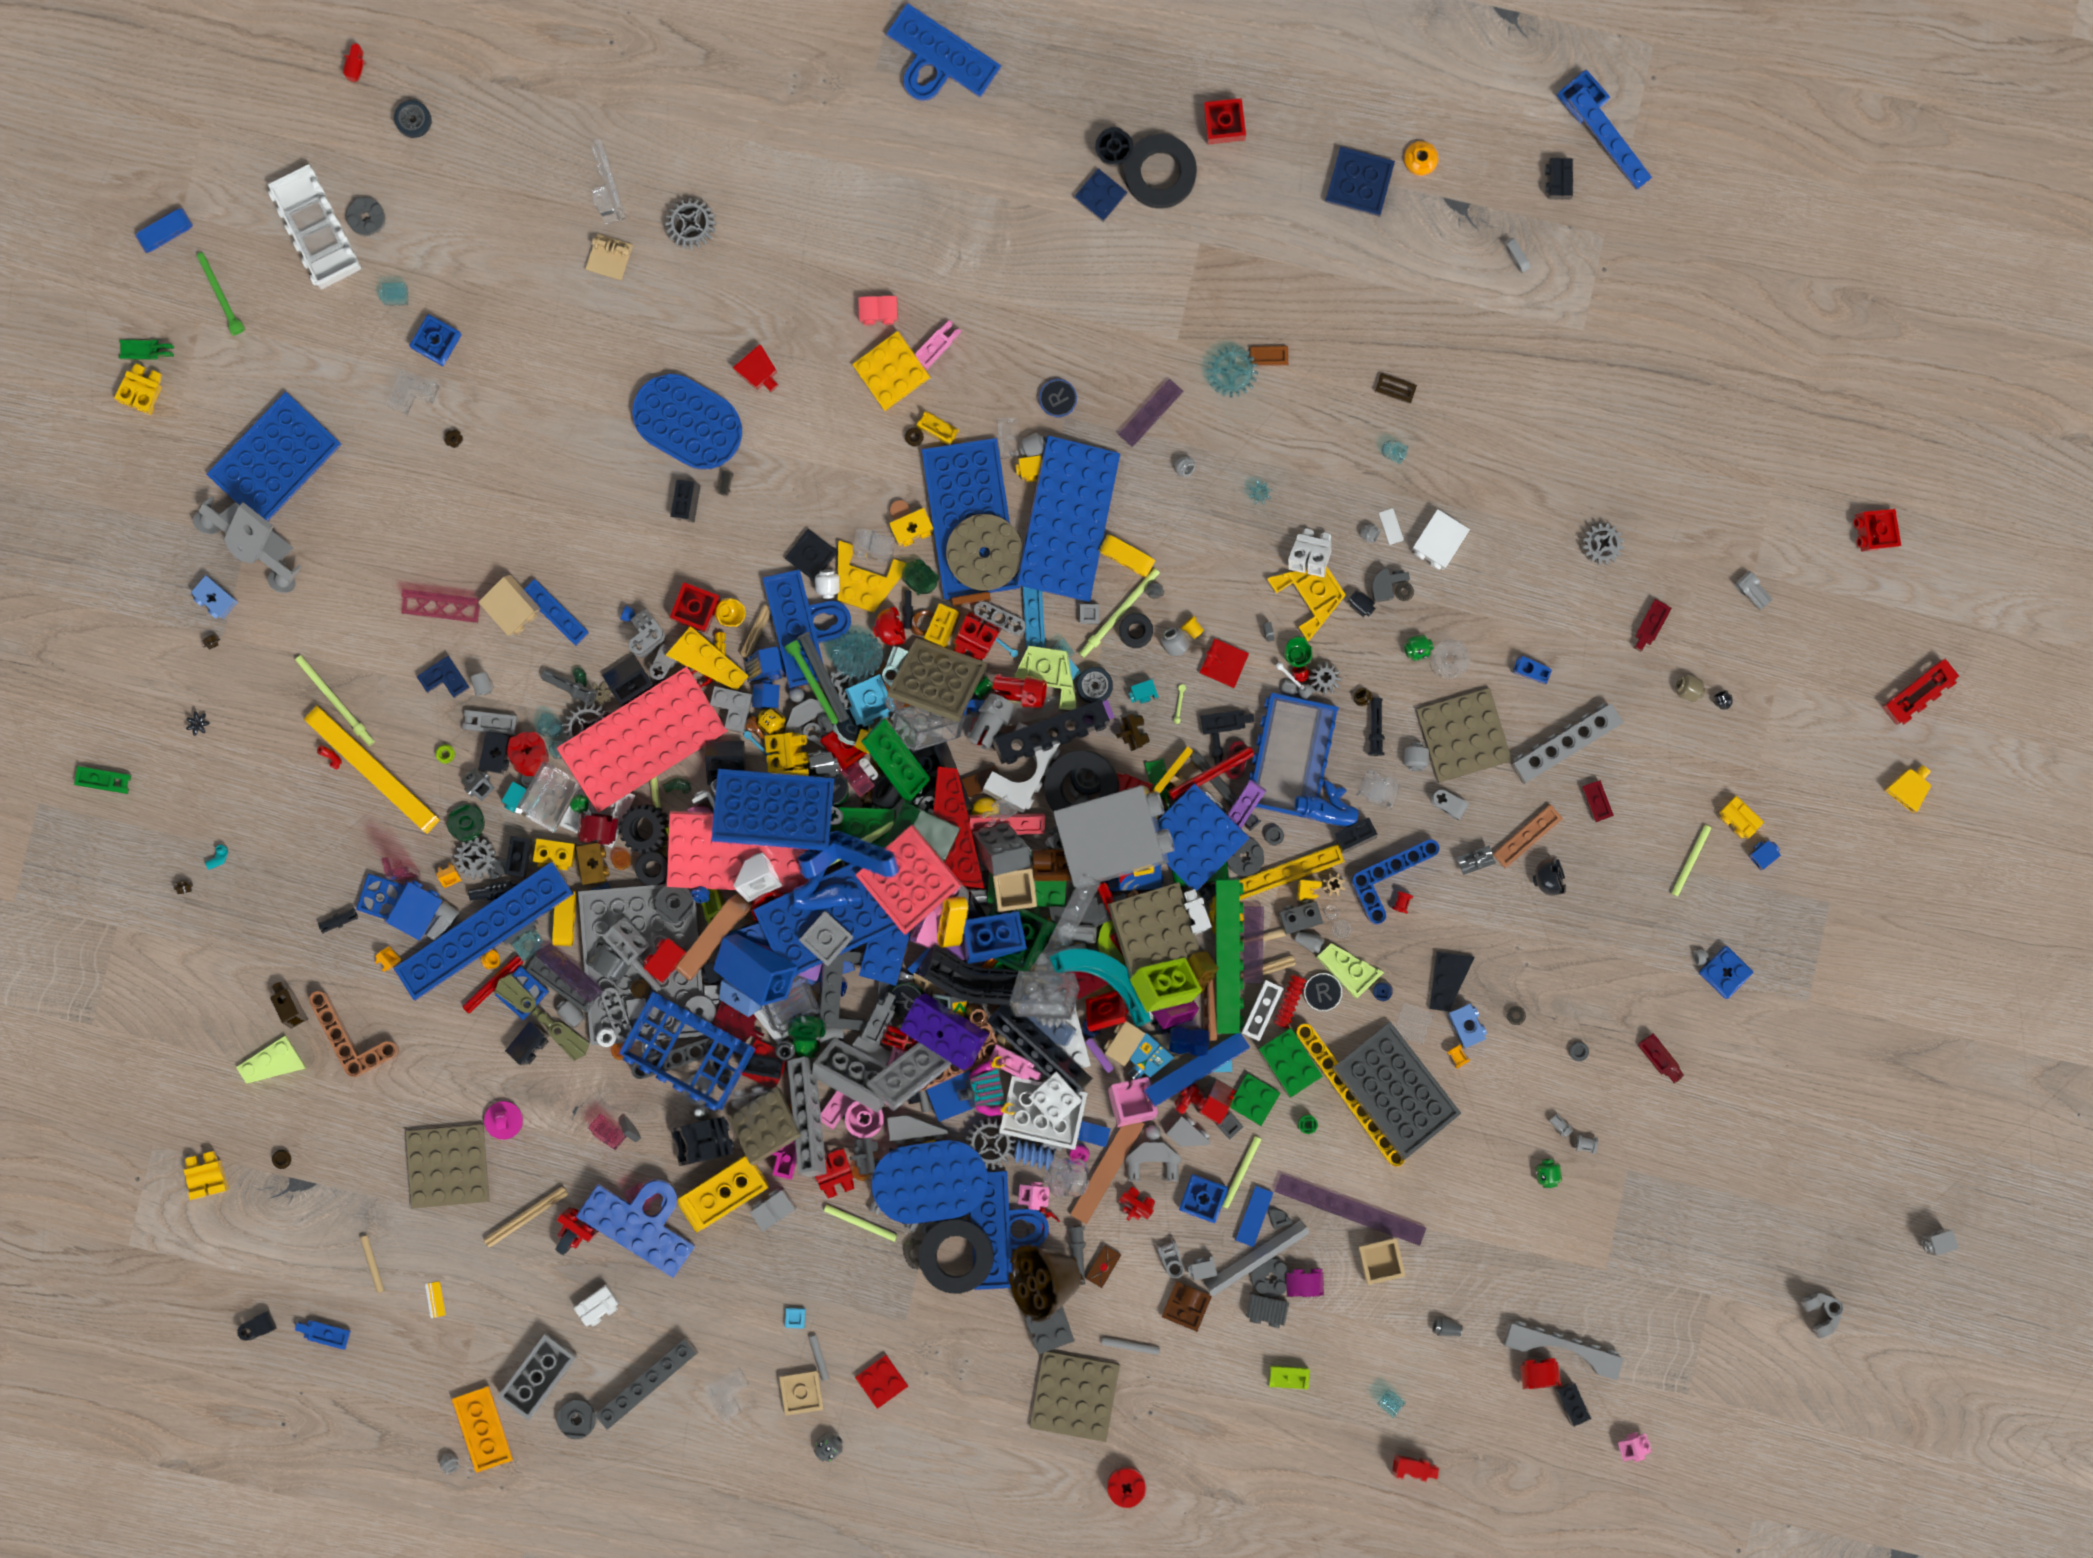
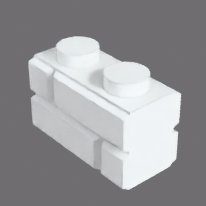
M606 1284L573 1308L586 1327L590 1324L594 1327L602 1321L601 1316L606 1313L609 1316L617 1311L618 1308L616 1306L620 1302Z

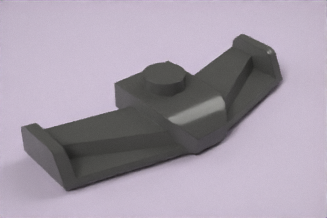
M1123 893L1113 899L1115 902L1126 899V894ZM1097 897L1078 900L1079 908L1049 906L1051 921L1056 924L1061 921H1072L1076 925H1093L1098 927L1111 920L1104 902L1098 904Z

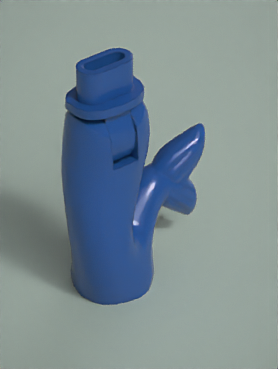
M1324 780L1330 803L1315 796H1297L1295 798V811L1301 812L1303 816L1319 822L1350 827L1357 823L1358 809L1345 804L1340 799L1347 790L1343 787L1335 788L1327 780Z
M824 869L815 877L806 878L808 880L807 883L794 888V909L820 910L844 906L848 904V901L849 905H852V902H860V887L851 888V885L833 884L813 894L826 871Z

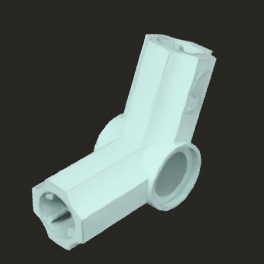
M895 646L892 648L882 674L883 682L890 687L894 680H888L885 675L888 672H894L897 675L908 654V651Z

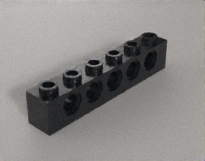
M1098 700L994 738L993 745L1001 764L1007 763L1009 765L1018 761L1020 757L1025 756V758H1029L1039 750H1043V752L1053 748V745L1058 743L1061 745L1067 744L1072 738L1077 736L1078 738H1083L1089 735L1091 731H1102L1107 728L1106 726L1109 724L1110 719L1102 700ZM1089 717L1092 723H1084L1083 718ZM1072 724L1075 729L1072 731L1067 730L1065 725ZM1053 730L1057 733V736L1050 737L1047 731ZM1037 737L1039 739V743L1034 744L1029 740V738ZM1018 743L1021 749L1014 750L1011 745Z
M1001 1005L988 1019L987 1023L1042 1073L1050 1078L1057 1072L1077 1095L1093 1079L1013 1005Z

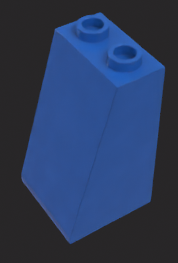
M738 934L723 938L713 970L758 1005L763 1006L788 998L798 966Z

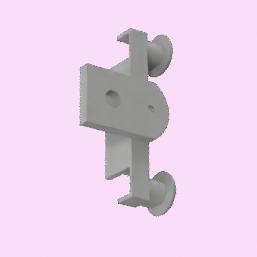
M212 496L202 503L199 513L193 517V524L198 531L211 535L221 529L226 533L224 538L226 546L237 559L246 563H254L259 559L273 570L267 578L268 584L273 590L279 593H289L295 588L294 577L298 575L301 566L298 565L292 571L285 567L286 562L283 559L293 550V547L272 531L273 525L245 503L238 505L235 502L219 514L211 509L214 499Z

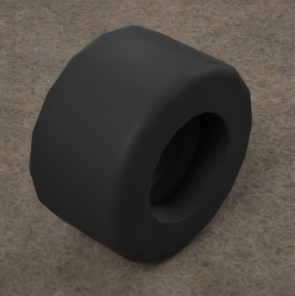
M1140 613L1127 615L1119 626L1121 641L1131 648L1146 646L1153 635L1151 620L1146 615ZM1137 623L1143 627L1144 632L1141 637L1133 638L1130 636L1129 627L1132 624Z
M652 851L642 854L637 859L635 873L642 883L649 886L660 885L667 880L668 859L663 854ZM651 861H655L660 865V872L655 876H650L646 873L645 867Z

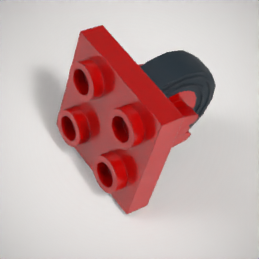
M569 1207L557 1219L563 1227L557 1235L560 1238V1242L555 1250L561 1255H565L570 1248H578L583 1239L589 1243L599 1233L598 1230L576 1217L579 1211L576 1208Z

